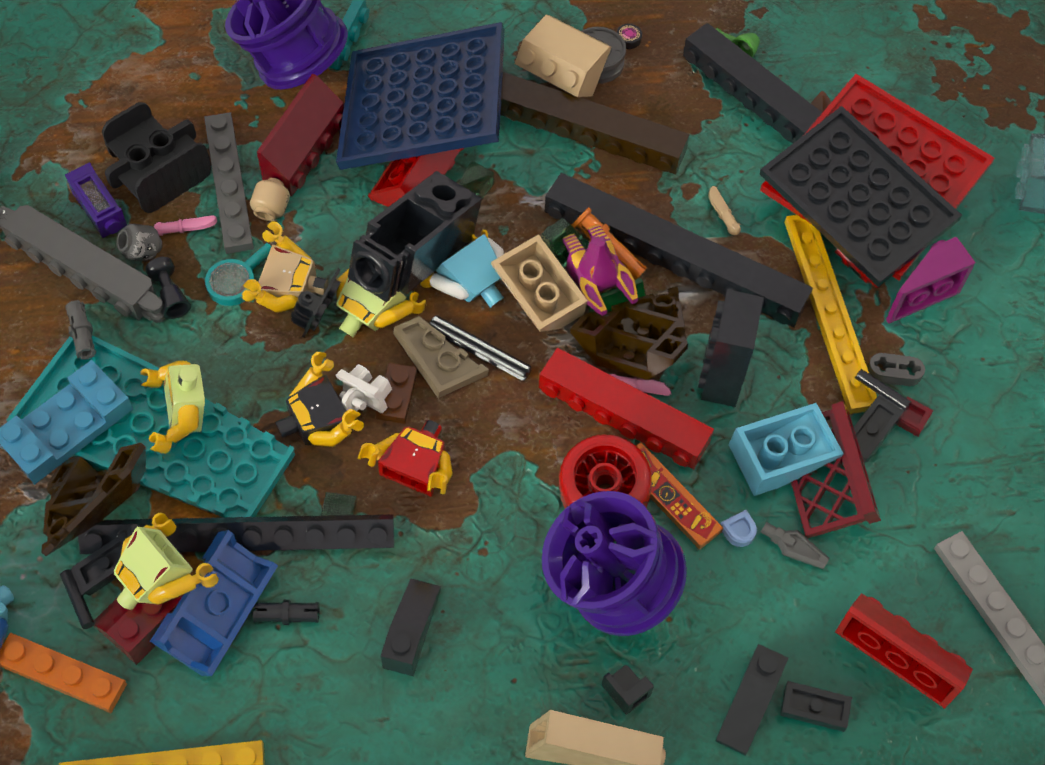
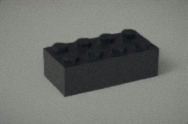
M727 290L725 300H718L698 383V388L703 389L701 400L736 407L753 354L764 297Z

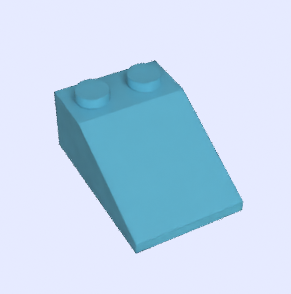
M817 403L735 429L729 442V447L754 496L780 488L842 457L844 454Z

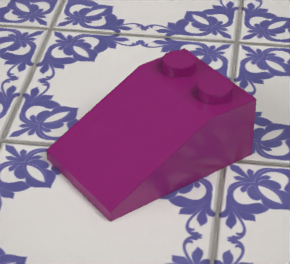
M957 237L947 241L940 240L931 246L929 252L899 289L886 318L888 324L961 292L976 262Z

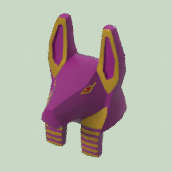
M600 225L588 228L591 242H589L587 249H584L574 234L563 238V243L569 252L566 269L569 276L578 284L580 291L588 300L587 305L601 316L607 314V308L599 292L615 286L624 293L632 304L638 301L635 280L630 271L619 261L610 238Z

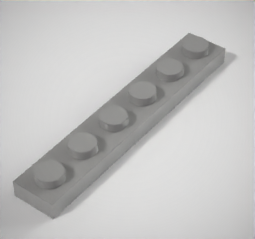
M963 531L938 543L934 550L1045 706V645Z

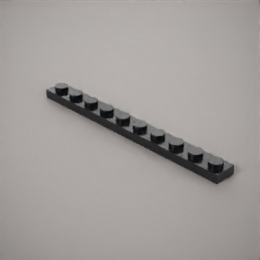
M394 514L172 519L176 525L175 532L166 537L178 552H206L218 532L226 530L232 532L236 542L248 551L394 548ZM152 519L102 520L78 536L80 554L94 553L123 532H126L128 527L133 524H139L140 527L152 526Z

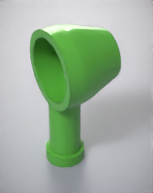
M716 28L717 31L749 56L753 57L756 54L760 40L755 33H746L734 37Z

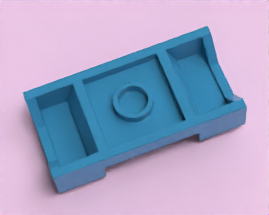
M92 360L67 377L69 385L22 420L16 415L0 427V448L10 455L34 485L133 410L129 398Z

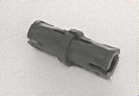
M79 300L67 303L65 309L70 322L68 332L74 340L77 358L81 357V359L92 358L96 355V350L91 335L93 327L87 320L85 304Z

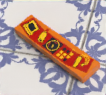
M640 442L636 446L645 455L652 475L650 498L699 550L702 549L722 532L723 527Z

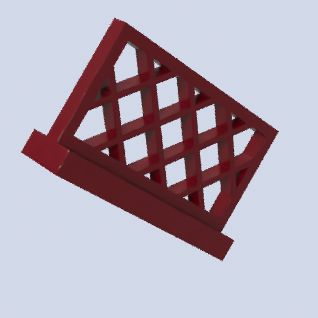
M843 401L832 404V409L822 412L826 421L831 420V431L844 454L836 460L834 465L831 463L824 465L831 470L823 483L811 477L813 471L802 476L800 482L798 479L791 482L807 538L868 521L869 524L881 521L851 416ZM842 463L844 465L845 470L840 468ZM837 472L848 479L842 492L829 486ZM808 481L820 487L813 501L802 496V490ZM826 490L839 496L831 511L818 505ZM850 490H851V493H852L853 498L850 497V496H848V493L850 492ZM844 500L855 504L857 515L844 518L838 515L837 512ZM805 503L808 504V505H810V506L808 507L807 511H806ZM815 508L828 515L823 525L811 528L809 518Z

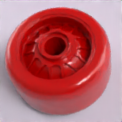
M596 435L577 443L564 457L559 471L560 497L564 508H567L570 504L586 495L602 491H616L628 494L640 501L645 507L649 503L652 486L650 466L645 455L632 442L614 435ZM601 484H610L612 486L608 489L599 488Z

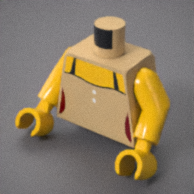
M275 221L270 222L267 226L274 232V235L270 231L265 230L262 236L266 242L275 241L277 244L276 246L272 245L259 282L249 279L243 285L244 288L249 290H245L242 293V298L248 302L256 299L259 305L280 313L294 309L298 297L303 291L323 295L328 287L329 280L316 277L315 263L311 257L287 236H281L283 230L279 223Z

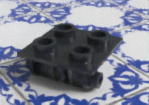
M338 268L322 298L309 291L300 293L290 317L294 324L305 329L302 337L305 338L309 329L316 330L326 308L329 307L341 283L336 280L341 269Z

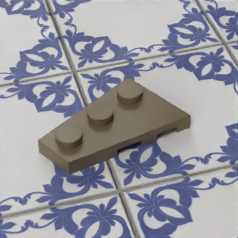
M420 316L394 327L393 334L437 398L488 376L489 369L483 364L478 365L468 357L469 354L462 348L457 349L445 340V335Z

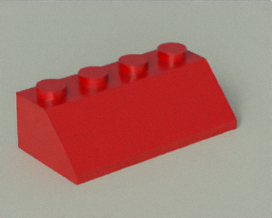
M464 148L391 161L368 197L377 203L389 207L434 172L438 171L445 175L454 166V159Z
M862 593L850 607L835 631L836 634L944 709L964 689L973 670L962 657L947 652L938 645V642L933 637L921 634L912 628L905 618L893 615L884 609L877 599L867 597Z

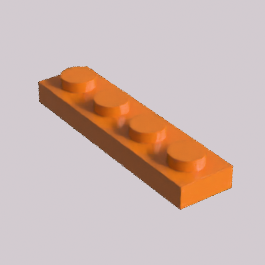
M11 632L0 649V667L109 713H112L127 685L124 679Z

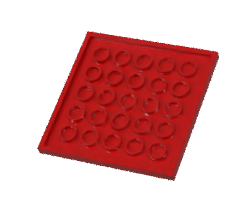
M858 74L851 78L807 130L809 132L839 107H844L955 209L959 207L995 159ZM766 180L763 182L760 188L761 192L809 222ZM921 253L892 277L900 281Z

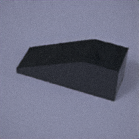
M410 579L390 625L380 656L383 669L414 677L441 586Z
M760 644L757 645L715 740L716 742L746 756L780 680L788 657Z

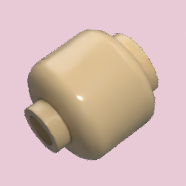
M269 178L268 180L259 181L254 188L250 200V206L254 211V215L266 221H274L282 217L285 213L290 193L279 179Z

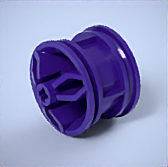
M237 0L229 11L225 22V29L229 37L238 43L243 50L250 52L254 58V65L259 71L260 78L268 87L273 89L297 87L306 83L311 74L320 75L338 58L348 38V30L344 22L331 9L324 7L321 0Z
M616 491L596 492L570 504L551 525L542 549L543 574L552 592L564 603L577 608L592 626L607 634L630 636L643 633L655 627L673 611L685 587L687 566L680 544L669 531L656 524L652 514L640 501L625 493Z

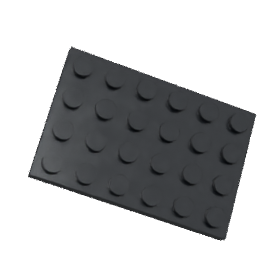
M842 106L760 169V175L877 287L882 285L948 231L962 217L960 212Z

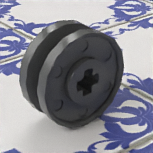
M591 27L582 30L581 32L611 46L598 83L613 81L620 76L624 69L626 43L622 36L614 30L605 27Z

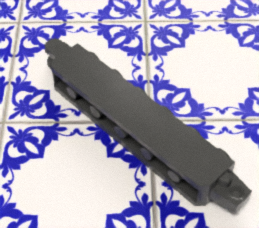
M29 205L19 206L15 211L5 206L0 207V229L4 232L6 236L4 239L10 247L15 250L20 248L36 263L43 262L48 265L54 274L68 277L77 288L81 290L86 288L91 291L97 300L114 305L115 309L125 317L130 315L139 321L144 316L156 323L165 320L166 317L163 314L164 304L162 299L157 297L151 278Z

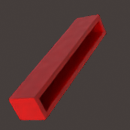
M559 348L555 350L539 375V388L547 396L559 398L572 409L583 411L593 416L598 423L610 425L619 430L623 436L644 443L651 451L661 452L671 457L680 466H688L694 470L711 442L714 428Z

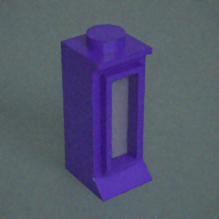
M90 162L65 174L72 194L102 238L115 234L127 226L122 209L119 208L95 173Z

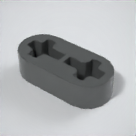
M877 353L870 359L867 366L869 374L882 383L903 386L917 385L925 373V366L922 361L912 356ZM882 364L883 369H886L885 372L880 371L877 365ZM906 368H911L912 372L915 374L909 375V371L906 370Z

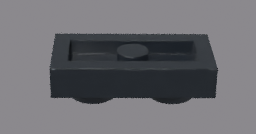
M787 681L780 716L845 732L848 727L852 697Z

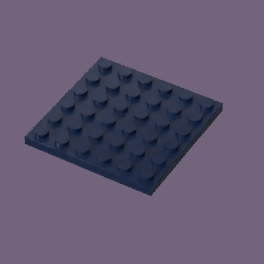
M493 23L352 51L336 159L339 169L356 168L499 142L505 35L503 23Z

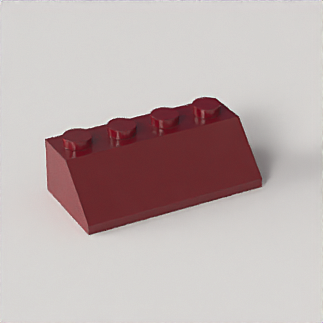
M311 74L257 150L262 179H279L284 183V187L288 189L291 197L298 188L303 187L306 176L311 169L318 165L321 154L331 146L334 135L338 130H341L344 110L343 102L317 75Z

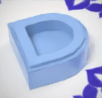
M747 510L720 523L723 527L722 533L736 547L748 546L753 542L757 533L755 522Z

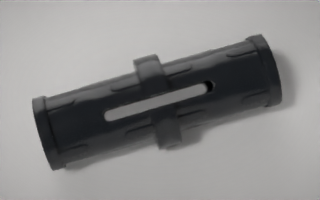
M284 599L283 603L256 602L253 607L256 609V611H253L254 622H282L283 625H290V622L319 623V602L291 603L290 600Z

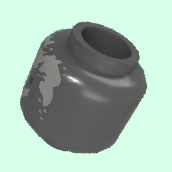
M128 224L117 236V248L128 260L149 262L161 251L162 240L153 226Z

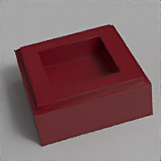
M907 396L906 398L912 403L903 413V417L897 423V426L919 437L934 410Z

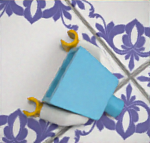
M482 230L479 238L473 234L472 243L444 261L436 270L437 273L434 274L433 272L420 285L424 288L433 287L460 300L464 299L467 302H471L481 295L491 308L504 298L495 286L501 278L491 265L493 260L504 255V250L491 238H488L487 230Z

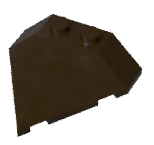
M678 286L669 288L668 294L655 296L652 293L639 297L638 301L634 304L626 301L611 306L612 311L602 316L597 314L596 311L587 313L570 328L571 335L597 365L645 380L651 379L673 365L688 349Z
M142 443L121 447L108 470L96 471L82 457L68 459L58 466L47 484V492L51 495V499L45 505L43 533L48 538L47 542L42 544V554L45 556L51 554L100 523L139 489L140 480L146 471V446Z

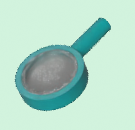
M268 243L264 244L245 262L236 259H226L214 264L208 270L205 277V285L210 298L224 306H234L245 302L242 298V293L249 289L244 288L243 285L247 280L254 279L252 270L268 257L272 246Z

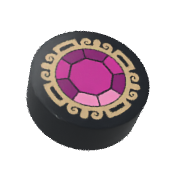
M624 24L617 29V33L622 36L626 43V49H634L640 45L642 31L638 26Z

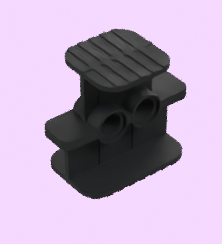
M138 102L108 120L102 129V135L109 154L120 159L105 170V176L109 185L114 189L125 185L138 199L141 209L146 213L159 210L162 206H165L168 202L173 201L176 197L201 183L210 175L211 163L207 148L202 143L194 141L196 138L195 127L188 119L169 130L164 129L152 116L150 107L144 102Z

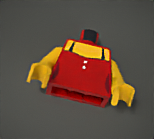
M426 420L421 431L408 426L400 433H395L375 445L364 443L358 455L359 460L361 458H368V465L371 467L375 465L376 460H379L380 476L432 497L435 488H440V493L445 494L446 486L453 475L450 455L445 451V442L437 438L442 428L438 423L431 420Z

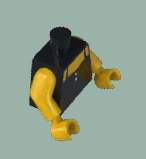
M319 351L313 354L311 358L313 367L309 368L287 398L286 405L290 416L275 422L282 438L298 432L305 445L313 444L334 447L350 435L352 429L355 431L363 429L364 423L355 420L361 413L352 409L345 411L327 375H322L321 373L322 371H330L334 367L333 361L326 359L322 364L323 359L327 355L326 353Z

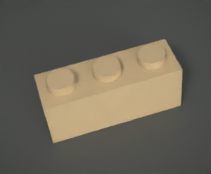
M545 15L523 39L514 64L576 97H588L594 94L611 46L550 15Z
M539 234L491 262L492 267L539 332L561 329L584 315L588 300Z

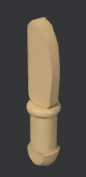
M712 186L708 194L712 206L719 214V218L725 223L728 232L731 235H738L741 231L740 224L736 222L731 214V209H729L718 189Z

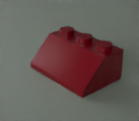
M183 595L161 604L138 602L133 610L122 607L116 598L94 620L95 624L93 626L137 665L156 646L150 640L167 613L174 611Z

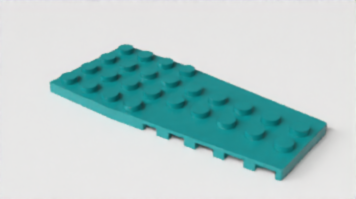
M93 335L92 340L96 350L94 357L89 359L77 358L74 340L69 336L6 419L8 422L17 415L22 420L69 385L67 377L92 360L129 398L133 410L72 457H82L90 465L102 470H108L121 447L142 443L146 446V471L140 480V485L223 518L256 517L295 456L294 447L291 445L287 447L277 441L274 435L267 431L263 433L253 427L250 421L243 417H236L229 413L226 407L219 403L214 404L206 398L201 432H192L177 443L172 442V447L166 454L150 450L155 444L149 441L150 435L153 432L167 435V430L170 429L164 381L159 388L142 386V383L147 381L148 376L140 375V372L145 368L159 370V368Z

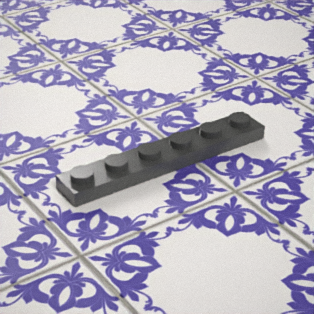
M231 112L204 116L225 252L229 254L252 250L254 246Z

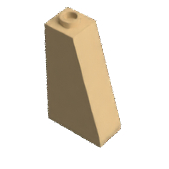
M549 710L530 724L525 757L569 765H663L666 751L663 748L664 737Z

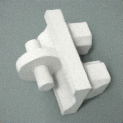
M359 364L350 373L341 369L336 374L337 379L343 381V391L340 393L339 398L342 400L345 411L349 409L355 411L359 409L364 410L367 405L383 413L388 408L384 399L390 393L392 387L386 378L379 375L369 384L368 382L372 379V376L365 367Z

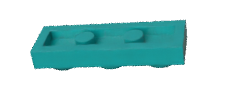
M353 0L342 20L348 30L347 42L341 54L329 68L339 70L343 61L348 60L353 42H357L360 28L363 23L366 24L369 18L366 0Z

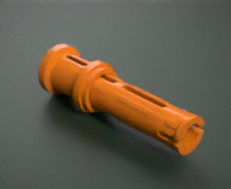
M588 207L572 226L574 228L578 227L589 238V242H591L588 228L600 225L610 238L619 261L630 271L634 280L638 279L647 267L609 232V225L606 223L602 224L591 213L592 209Z

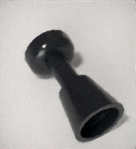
M159 257L151 260L146 265L145 271L151 280L160 282L162 287L160 298L164 304V316L168 319H176L186 315L191 309V304L180 288L171 281L170 277L175 271L173 261L168 257Z

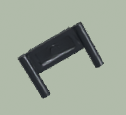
M861 369L855 376V379L879 394L854 426L865 464L903 417V413L910 407L912 402Z
M139 524L131 525L126 532H123L74 565L71 569L60 573L82 629L91 628L95 624L83 596L85 594L91 596L117 578L114 575V569L120 559L123 542L133 534L137 526L140 527Z

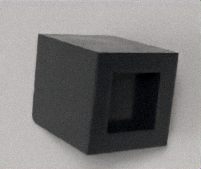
M627 665L623 666L613 675L608 672L603 676L602 687L626 715L649 698L654 688V685L646 676L640 680Z

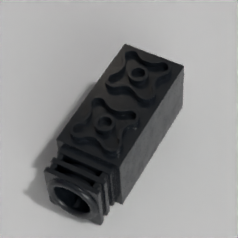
M434 172L368 222L366 236L362 235L359 240L353 242L348 278L385 302H388L390 297H394L396 292L402 291L407 295L436 271L444 261L472 241L482 198L440 172Z

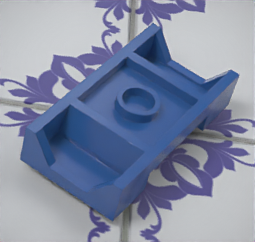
M229 530L218 532L202 557L205 560L204 563L210 564L213 568V571L207 573L204 577L216 574L219 578L218 583L211 588H206L199 583L196 585V589L185 593L174 611L167 613L150 640L151 643L201 676L213 675L278 567L274 562L255 556L237 543L234 534Z

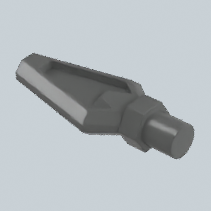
M766 522L761 530L762 534L771 538L770 541L778 544L784 556L824 569L829 561V557L798 530L785 531L778 526L777 528Z

